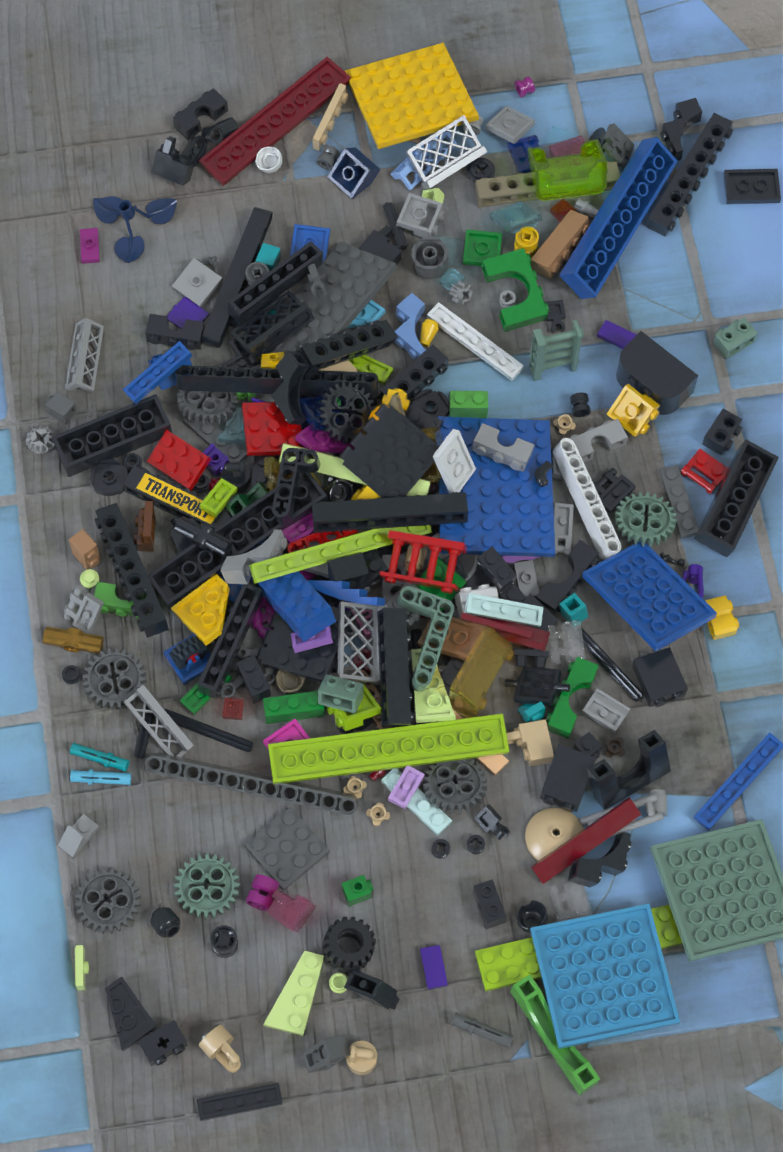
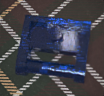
M536 135L519 139L515 144L509 142L507 145L518 173L525 174L537 170H546L550 166L548 160L544 158L538 144L539 139ZM528 145L532 146L538 162H534Z

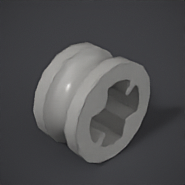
M506 290L500 294L499 304L501 307L507 308L515 305L516 295L514 292ZM506 297L510 298L509 302H505Z

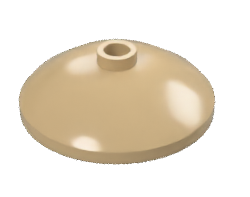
M561 808L544 809L535 814L527 825L525 832L526 846L530 854L539 861L584 828L580 820L571 812ZM557 830L560 834L555 836L552 832Z

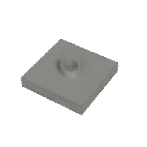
M505 106L486 124V130L515 144L535 125V120Z
M193 258L174 282L172 288L199 307H202L223 281V278Z

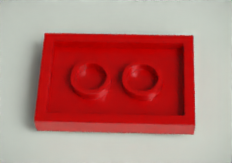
M166 430L147 462L192 491L212 458Z

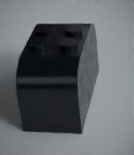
M642 331L621 351L616 372L617 381L622 388L629 384L640 394L652 398L660 405L657 410L661 415L675 412L693 394L698 375Z

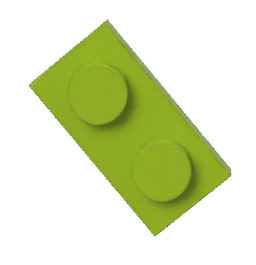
M221 478L202 501L200 509L216 518L235 495L237 487Z

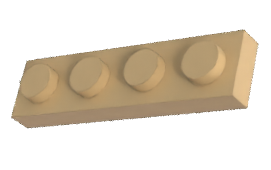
M339 84L313 137V149L319 151L321 146L326 144L327 134L333 130L334 120L341 113V105L347 101L346 85Z

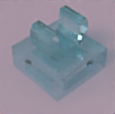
M449 268L439 280V284L450 290L452 285L458 283L459 280L463 282L465 276L461 275L454 268Z

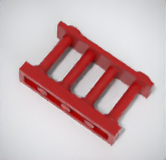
M389 530L388 539L394 546L388 572L380 571V576L385 579V582L396 584V581L439 588L441 592L452 594V591L458 592V586L452 584L457 557L460 556V553L466 554L467 546L465 543ZM404 544L411 545L412 548L407 576L396 574L401 546H404ZM423 547L430 548L431 551L426 579L414 577L419 552ZM441 550L449 551L448 554H450L445 582L433 580L438 555L441 553Z

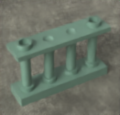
M577 320L573 321L571 331L550 336L543 335L541 328L533 330L529 368L534 381L541 380L544 370L570 364L572 372L576 371L577 364H579L581 340L584 337L582 326L579 327Z

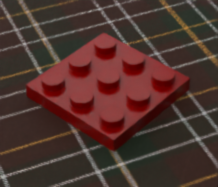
M275 402L242 403L247 456L281 455L284 443L304 448L303 445L295 440L297 434L302 431L301 425L289 424L281 410L275 405Z

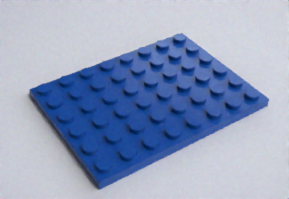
M438 416V419L444 421L437 435L438 445L441 446L452 429L459 430L476 468L459 492H466L468 522L439 524V539L463 542L467 546L466 554L481 555L493 546L503 556L554 557L555 533L552 469L546 473L548 484L544 487H540L536 483L534 476L535 470L545 461L551 463L550 420ZM482 423L500 430L498 442L502 446H512L517 438L535 445L524 472L514 470L506 464L497 463L487 456H481L472 451L474 439ZM438 470L439 494H449ZM441 550L440 554H448L449 551Z

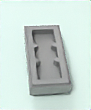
M533 560L514 563L518 588L526 597L531 593L536 598L539 589Z

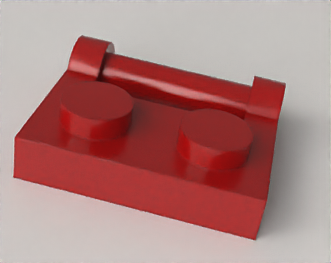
M699 449L682 468L680 473L684 477L688 476L711 495L722 482L728 467L702 449ZM691 469H695L696 471L704 475L706 478L711 480L712 483H709Z

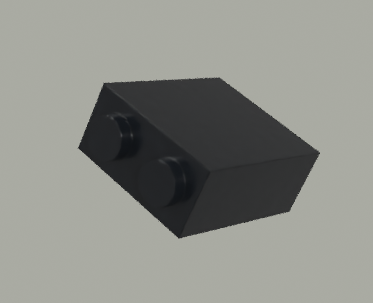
M670 647L633 660V670L649 707H661L669 700L678 701L685 697L684 695H686L688 688Z

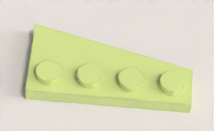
M421 649L411 650L413 673ZM423 660L425 665L431 666L428 660ZM436 665L432 680L427 689L422 692L414 690L417 723L456 720L438 666ZM417 678L420 683H426L423 678Z
M308 951L303 952L263 1026L304 1036L324 961L323 955Z

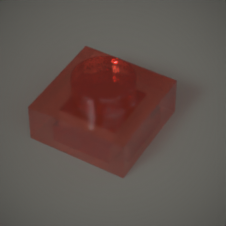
M563 198L550 209V213L561 222L570 210H576Z
M224 698L223 719L242 720L244 699Z

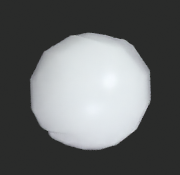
M264 147L257 153L255 162L262 172L274 173L282 165V155L275 147Z

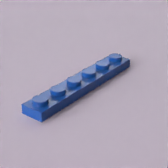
M769 732L696 813L694 819L709 831L783 749V743Z

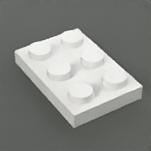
M452 429L433 455V459L449 494L460 492L476 470L460 431Z

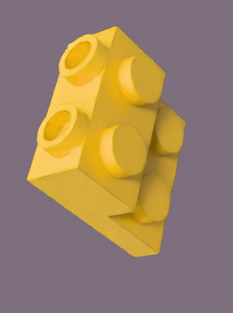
M627 384L609 409L607 415L613 420L618 419L622 427L636 437L640 434L644 435L650 428L648 423L658 416L659 411L657 409L660 405L652 398L640 394L631 385Z

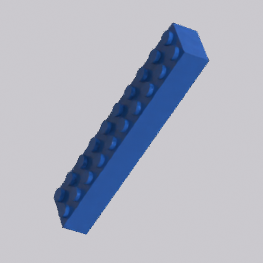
M657 137L641 141L559 275L581 299L595 298L678 162Z

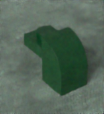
M258 482L247 494H237L225 507L233 517L269 491L262 482Z

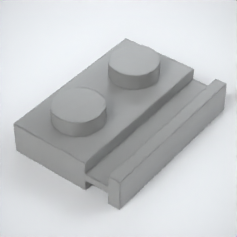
M597 688L582 710V714L616 733L631 708Z

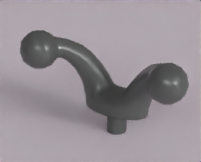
M216 256L213 258L209 257L206 261L201 262L203 265L211 263L214 272L218 274L219 262L216 260Z

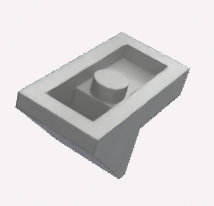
M83 814L72 827L70 825L67 826L58 847L74 858L96 833L99 826Z

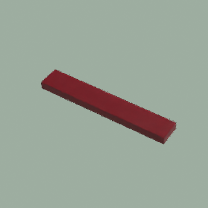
M629 797L532 865L531 868L542 884H544L570 866L572 861L587 854L642 814Z

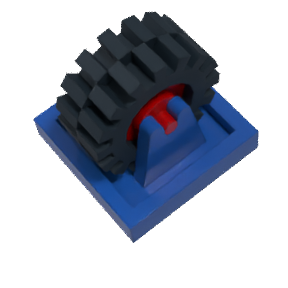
M195 634L163 652L183 685L202 675L211 656L205 644Z

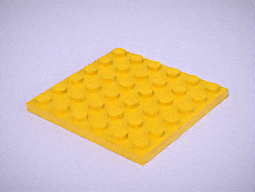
M444 42L345 70L351 77L349 80L350 88L378 149L433 134L465 115L468 123L479 120L476 108ZM461 121V122L457 123V126L464 125V124H463L462 121Z

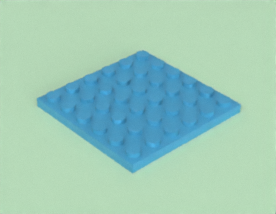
M650 904L530 928L558 1049L680 1023Z

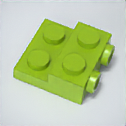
M365 685L363 686V699L356 713L326 706L330 715L334 714L336 725L343 727L345 731L362 726L364 719L381 714V707Z

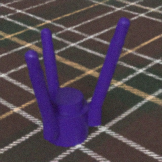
M692 564L688 567V570L683 571L682 579L686 581L688 578L691 584H697V594L703 598V567L698 564Z

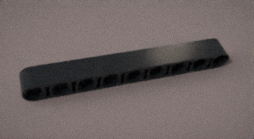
M254 207L202 334L201 343L216 348L221 347L229 328L228 321L231 318L228 314V301L241 293L246 286V268L256 261L272 221V211Z

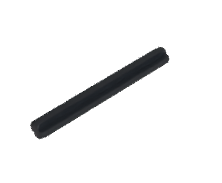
M578 627L573 631L576 639L636 702L639 701L644 695L643 692L582 627Z
M164 709L176 725L246 752L252 750V741L174 711Z

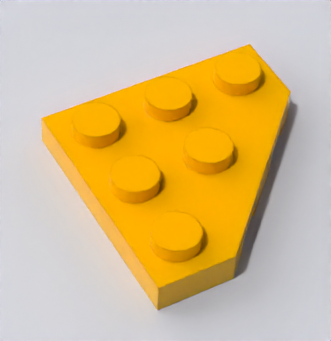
M215 574L171 607L172 612L206 646L222 634L229 586L222 578Z

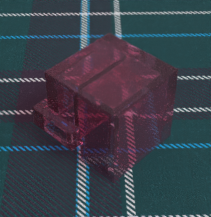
M276 889L272 895L275 901L266 913L290 930L298 933L316 908V905L304 896L298 895L294 900L286 893Z

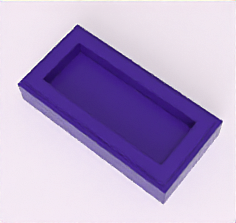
M605 320L597 333L598 338L621 349L637 335L608 320Z
M440 945L421 948L420 954L427 990L448 986Z

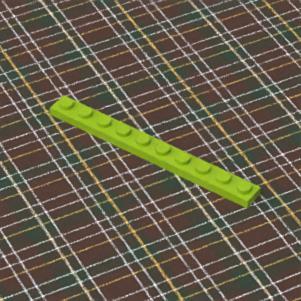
M430 525L372 529L253 563L249 567L255 584L325 564L330 559L359 552L363 553L390 545L392 542L388 539L389 530L416 535L432 533Z

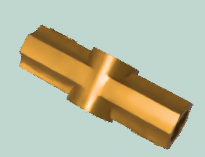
M46 626L44 630L43 644L63 647L66 651L75 653L81 650L100 654V651L103 649V636L87 634L76 628L64 630Z

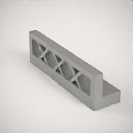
M84 318L75 324L65 389L70 391L79 387L91 393L95 387L104 326L88 318ZM91 327L97 329L96 337L90 331ZM89 342H91L94 347V353L92 354L88 348ZM87 358L89 359V361H90L91 364H92V367H91L90 370L88 369L87 365L85 364ZM85 374L89 380V385L82 383L83 375Z
M144 685L123 702L166 754L174 756L170 751V743H177L183 749V751L176 755L177 757H182L194 746ZM139 696L143 701V709H135L130 702ZM145 713H153L156 716V724H147L144 720ZM158 728H165L169 732L168 740L160 739L157 736Z

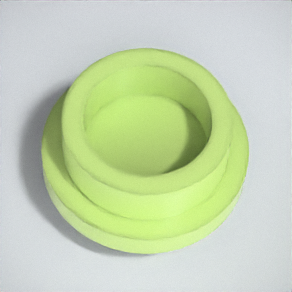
M85 570L80 575V582L86 588H93L99 582V575L94 570Z
M343 973L333 974L329 980L330 989L338 994L347 991L344 986L348 977Z

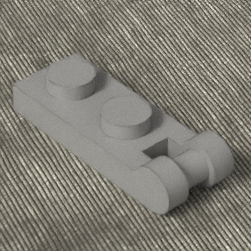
M555 503L556 555L557 553H564V555L569 556L571 552L574 504ZM558 541H565V546L558 545Z

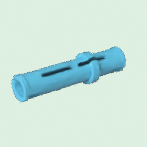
M89 769V771L71 770L70 782L88 783V785H93V783L131 785V773L94 771V769Z

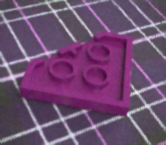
M338 417L335 418L337 425H339ZM319 418L297 434L295 439L307 449L314 451L342 453L347 446H350L353 450L355 449L348 441L347 443H342L341 440L335 442V436L329 438L330 432H323L325 425H319L323 421Z

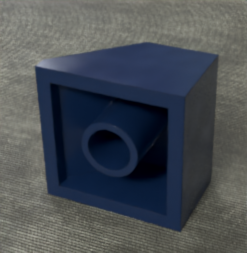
M356 147L345 148L327 177L351 199H354L372 184L381 169Z

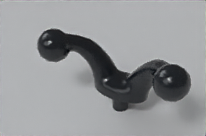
M663 552L660 553L664 561L679 566L685 565L684 559L676 561L669 554L664 555Z

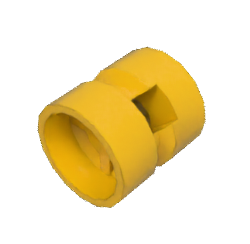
M530 226L518 229L515 235L514 251L524 248L526 254L528 253L530 258H532L538 249L539 234L537 230Z

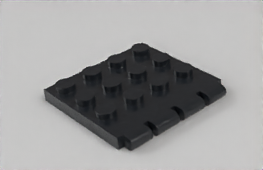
M383 403L375 412V415L380 419L377 420L372 416L362 428L367 432V435L360 431L350 442L355 449L353 450L350 446H347L340 454V457L344 460L343 465L380 497H405L435 462L433 455L440 445L393 405L388 407Z
M331 606L336 620L335 623L330 625L333 643L297 653L294 652L291 633L295 632L275 612L269 624V628L274 630L267 629L262 641V645L267 647L260 646L256 656L257 661L263 667L322 682L326 674L330 675L338 655L339 608ZM345 610L344 614L350 620L353 617L352 611ZM347 625L344 628L345 634L347 633L349 625Z

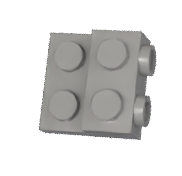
M409 193L397 220V226L412 230L414 235L422 238L432 235L436 236L439 229L437 223L438 221L442 222L445 214L443 203Z

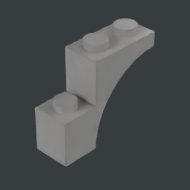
M274 530L262 545L250 552L236 556H227L221 568L226 583L248 584L252 576L250 564L281 556L287 547V540L282 530Z

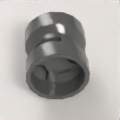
M325 145L316 163L325 170H331L334 166V160H337L340 153L335 147Z

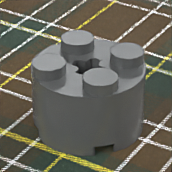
M433 236L423 237L413 246L412 262L416 274L426 279L444 276L449 266L448 248L439 238Z

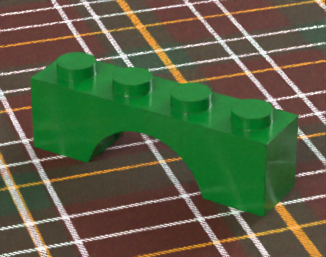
M580 657L576 658L575 663L571 661L567 670L570 673L568 679L564 678L562 684H570V692H562L560 696H556L553 703L555 707L554 712H549L546 719L549 732L569 740L577 720V715L570 708L569 698L580 689L591 688L599 665Z

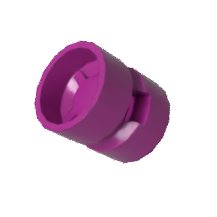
M255 875L252 882L253 890L249 891L245 902L256 909L270 911L274 901L272 896L276 895L280 883L264 875Z

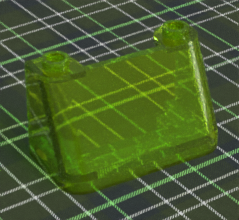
M598 139L584 142L581 146V154L546 158L545 151L542 148H527L533 185L539 200L547 201L586 196L605 191L607 187V160Z

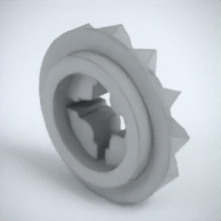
M39 425L37 428L32 427V430L27 433L25 439L29 450L37 454L49 452L54 447L52 436H55L54 431L49 429L48 426L42 427ZM37 435H39L40 437H44L45 444H43V442H41L40 440L37 441Z

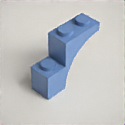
M411 293L396 306V316L403 324L394 331L397 336L394 342L399 348L405 349L408 355L415 360L426 351L418 341L415 333L416 324L425 313V303Z

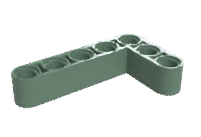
M406 586L402 588L397 597L398 605L408 611L431 619L411 679L412 688L415 691L422 692L427 689L432 680L454 612V604L445 598ZM403 595L410 596L411 600H406ZM422 602H427L430 607L423 606ZM440 608L446 609L448 613H442ZM434 625L440 626L442 631L436 630ZM429 643H434L437 648L430 647ZM423 660H428L431 666L425 665ZM417 678H423L426 683H420Z

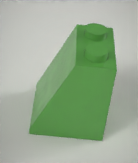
M488 391L449 392V417L487 418Z

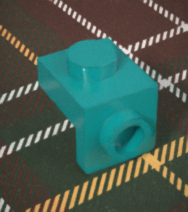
M542 702L524 704L518 708V713L525 723L539 721L544 717L545 706Z

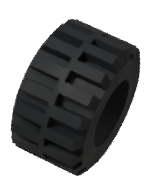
M342 917L341 921L337 919L333 925L329 926L322 947L324 948L322 952L323 956L326 955V962L332 963L331 967L333 969L338 967L339 972L347 970V973H351L353 969L360 971L361 967H366L367 963L370 962L375 950L376 938H373V930L369 931L370 926L368 923L364 925V920L362 919L356 921V917H351L350 920H347V917ZM342 937H352L359 943L360 950L356 953H346L341 950L337 941Z

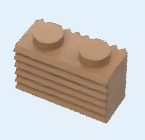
M85 529L80 530L69 539L73 555L86 570L94 568L100 563L97 543L85 532Z

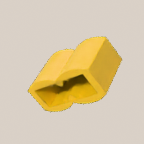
M726 595L705 600L717 612L716 618L707 622L712 639L717 640L736 635L739 622L736 617H733L731 612L733 611L731 600H728Z

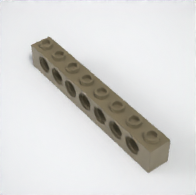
M606 161L600 164H586L585 166L578 167L570 166L563 169L554 168L548 171L481 178L476 180L475 192L478 207L482 208L612 190L620 174L617 161Z

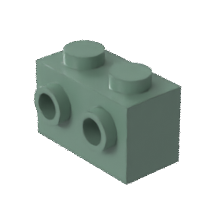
M744 317L741 320L733 321L726 329L718 330L715 333L713 344L722 356L728 359L753 344L758 333Z
M326 674L318 689V704L356 713L363 699L364 684Z

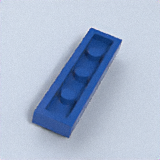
M179 341L128 384L123 391L137 404L189 360L192 354Z

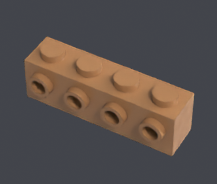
M570 210L531 258L532 269L536 273L551 279L560 270L562 264L569 259L571 253L590 226L589 217Z

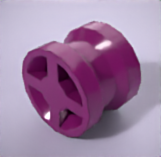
M529 76L525 77L522 81H515L516 91L521 98L525 97L528 93L532 94L535 92L534 83Z

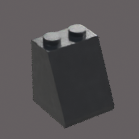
M558 744L541 791L540 799L548 805L556 804L561 806L565 811L577 812L590 779L588 768L595 764L596 757Z

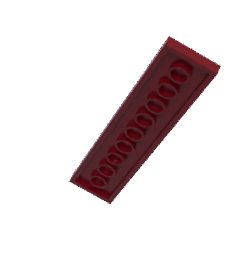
M324 58L199 160V165L222 186L226 185L256 160L257 153L262 148L272 147L330 100L334 96L339 84L347 86L351 77L330 58Z

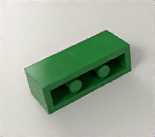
M318 691L263 698L266 725L289 722L293 719L303 720L325 717L324 705L318 704Z

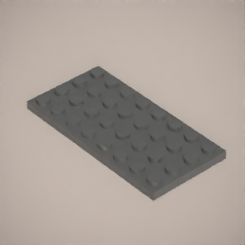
M340 242L322 265L317 268L322 283L326 288V293L319 289L316 291L317 296H313L311 291L313 284H310L308 279L295 294L303 304L306 303L309 306L315 320L269 353L284 352L286 355L288 351L298 352L299 346L308 342L311 344L319 338L327 339L332 334H342L398 269L396 263ZM282 309L280 312L287 313L288 309Z

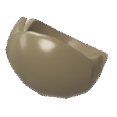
M278 671L276 684L282 692L296 694L303 689L305 678Z

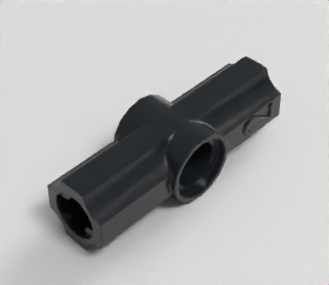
M184 516L178 519L174 529L178 534L191 539L200 548H208L223 557L229 554L233 544L229 539L217 534L211 527L205 524L200 525Z

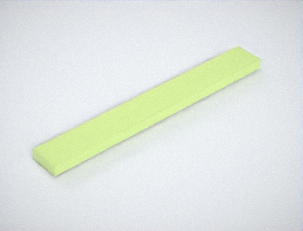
M284 443L279 462H281L282 454L287 448H306ZM315 451L321 462L320 469L316 472L365 484L343 465L344 460L342 458ZM291 457L288 459V461L292 462L296 459V457ZM310 459L307 461V463L311 464L315 461V459ZM420 478L407 496L428 495L431 481Z

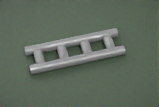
M656 793L633 800L636 807L645 805L648 816L633 820L612 836L663 820L662 812L655 813L652 803L658 801ZM614 807L580 818L582 826L586 824L589 826Z

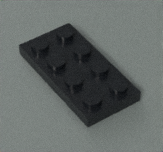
M376 549L362 553L369 574L341 580L350 582V589L363 590L382 578L380 571L388 572V567ZM320 575L310 579L313 581H333ZM316 590L330 606L337 607L340 602L345 601Z

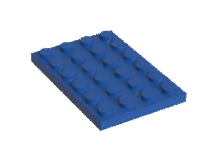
M638 542L637 545L633 544L583 572L582 577L655 652L716 618L717 612L647 543H645L644 547H642L641 542Z

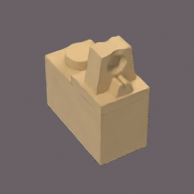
M546 719L519 724L517 728H514V732L506 733L508 744L517 743V746H521L525 761L528 760L529 766L552 763L554 754Z

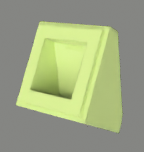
M439 188L423 190L422 197L443 203L444 193Z

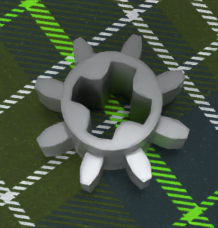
M460 280L452 285L449 292L453 296L451 300L464 305V302L470 301L473 293L469 289L471 285Z

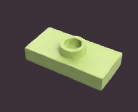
M76 945L75 986L80 991L86 990L85 974H89V962L85 961L84 946Z

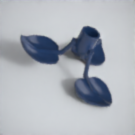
M115 196L94 198L93 205L97 217L103 223H114L118 216L125 219L129 237H122L116 242L115 253L122 261L130 263L137 260L145 248L142 237H133L129 220L133 219L135 211L146 218L151 217L154 224H165L174 216L177 200L172 198L154 200L146 206L148 214L138 209L136 205L132 206L129 200H121Z

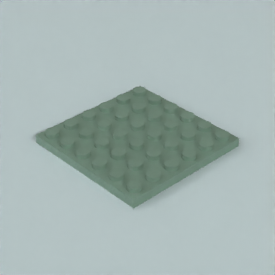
M762 819L650 847L689 962L783 939V875Z

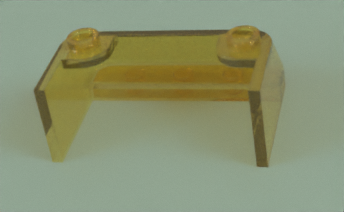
M487 625L483 628L450 688L449 700L452 709L468 718L478 717L479 710H484L488 702L485 699L486 693L503 663L505 664L506 661L510 662L515 653L513 645L496 630Z

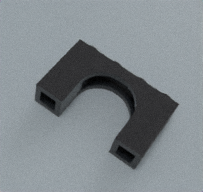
M655 730L638 739L640 758L634 768L628 773L616 777L615 771L605 759L588 768L593 796L604 810L671 772L666 742Z

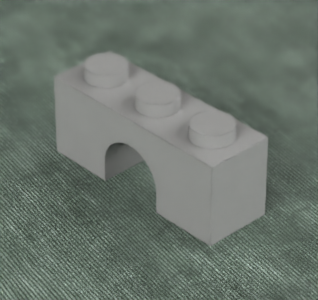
M616 419L613 421L608 420L596 428L591 427L580 435L574 434L569 439L574 441L585 463L593 459L594 450L591 446L592 444L602 443L611 452L625 446L628 436L619 420Z
M482 423L474 439L472 451H475L478 455L487 456L497 463L506 464L514 470L524 472L535 445L517 438L512 446H502L498 442L500 430Z

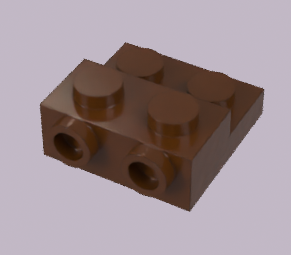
M145 501V508L139 509V516H135V527H138V533H134V544L137 545L138 551L154 552L156 514L153 501Z

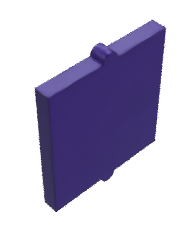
M184 296L177 305L173 306L172 311L167 316L171 323L182 329L186 319L203 322L209 316V313Z

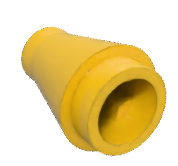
M425 319L421 324L419 342L425 348H429L431 341L439 330V324L434 320Z

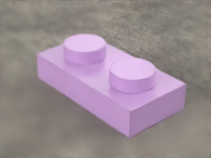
M406 766L390 793L388 801L406 809L425 774L410 766Z

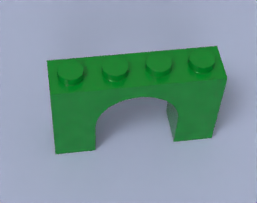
M524 248L485 259L481 265L487 283L511 277L520 280L527 288L528 297L524 302L500 310L499 318L504 332L545 321L549 312L548 304L544 303L542 298V288L536 282L537 274L530 266V255L526 254Z

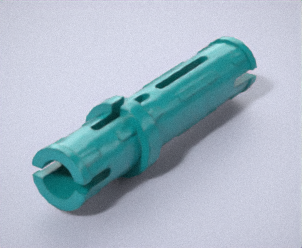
M75 742L70 749L71 755L103 764L106 768L113 767L126 772L130 764V760L114 756V753H105Z

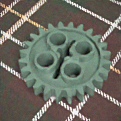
M639 492V495L636 497L632 493L631 499L626 496L625 500L620 501V505L617 506L614 517L616 519L615 525L618 526L617 531H622V537L628 536V542L632 539L635 540V545L638 542H641L642 547L645 546V543L652 547L653 542L660 545V540L666 542L667 537L671 538L672 532L675 530L677 519H675L676 513H673L674 507H668L669 501L663 503V497L657 499L656 494L650 497L649 492L646 493V496ZM645 507H648L646 532H644Z
M206 853L205 859H202L201 855L198 854L197 861L191 857V864L189 865L184 862L185 870H178L181 876H175V880L180 882L174 884V888L178 889L175 892V896L180 897L178 903H185L183 910L185 911L190 908V915L197 912V918H200L202 914L205 915L206 919H208L209 914L216 918V912L218 911L221 915H224V908L231 910L229 902L232 904L236 903L233 896H239V892L234 890L240 888L239 883H234L239 880V876H233L236 873V869H230L231 862L224 864V857L218 861L217 854L212 859H210L208 853ZM195 873L202 874V878L199 880L192 879V876ZM215 873L223 875L219 880H214L212 876ZM206 883H209L210 886L206 890L204 887ZM196 892L202 894V897L198 900L191 898ZM216 892L222 894V897L218 900L212 898V895Z

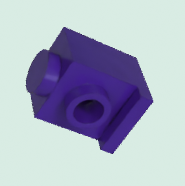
M212 443L202 453L212 458L206 469L218 477L223 466L229 463V458Z

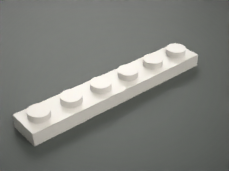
M439 302L427 314V319L436 321L439 324V328L509 380L513 381L524 369L523 364Z

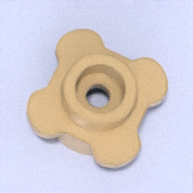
M568 414L560 416L553 423L554 426L558 427L559 433L565 435L569 430H574L576 427Z
M351 776L348 779L347 786L344 787V792L353 794L359 799L362 797V791L367 787L365 781Z
M377 803L366 812V815L372 819L374 826H379L382 821L390 818V813L386 812L382 803Z

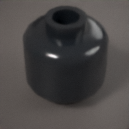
M158 908L152 913L150 925L160 937H173L180 929V918L171 908Z

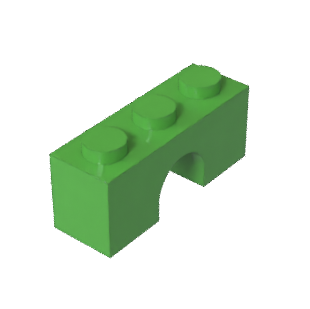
M97 582L94 596L104 602L100 613L107 614L111 612L122 617L127 615L134 616L130 607L133 605L132 601L128 602L127 600L117 598L118 590L116 584Z

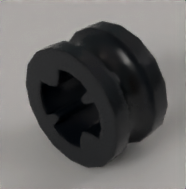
M470 836L467 840L468 851L475 855L483 852L485 841L482 836ZM477 840L481 846L479 845L478 849H474V846L470 845V843L473 844V841Z
M437 839L431 849L433 856L438 859L447 857L450 844L444 839ZM437 845H440V847L441 845L445 846L444 853L436 851Z

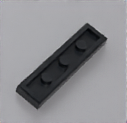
M279 1083L197 1099L200 1121L283 1105Z

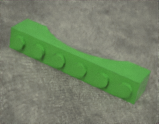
M528 975L515 983L510 990L511 994L579 1096L596 1086L600 1081L599 1076L589 1061L574 1046L558 1049L548 1005L542 991L532 976Z

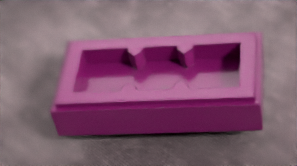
M98 228L80 229L82 264L100 262Z

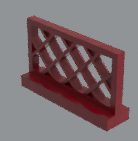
M466 613L461 614V619L486 626L487 631L485 635L545 652L550 632L514 622L473 616Z

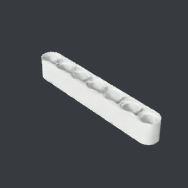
M563 438L553 449V456L596 551L599 552V557L606 560L621 550V543L574 441L569 438Z

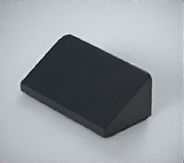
M362 552L327 560L328 577L335 582L369 574Z

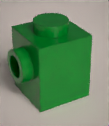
M364 875L341 883V889L349 907L370 899L371 891H374L370 879L366 880Z

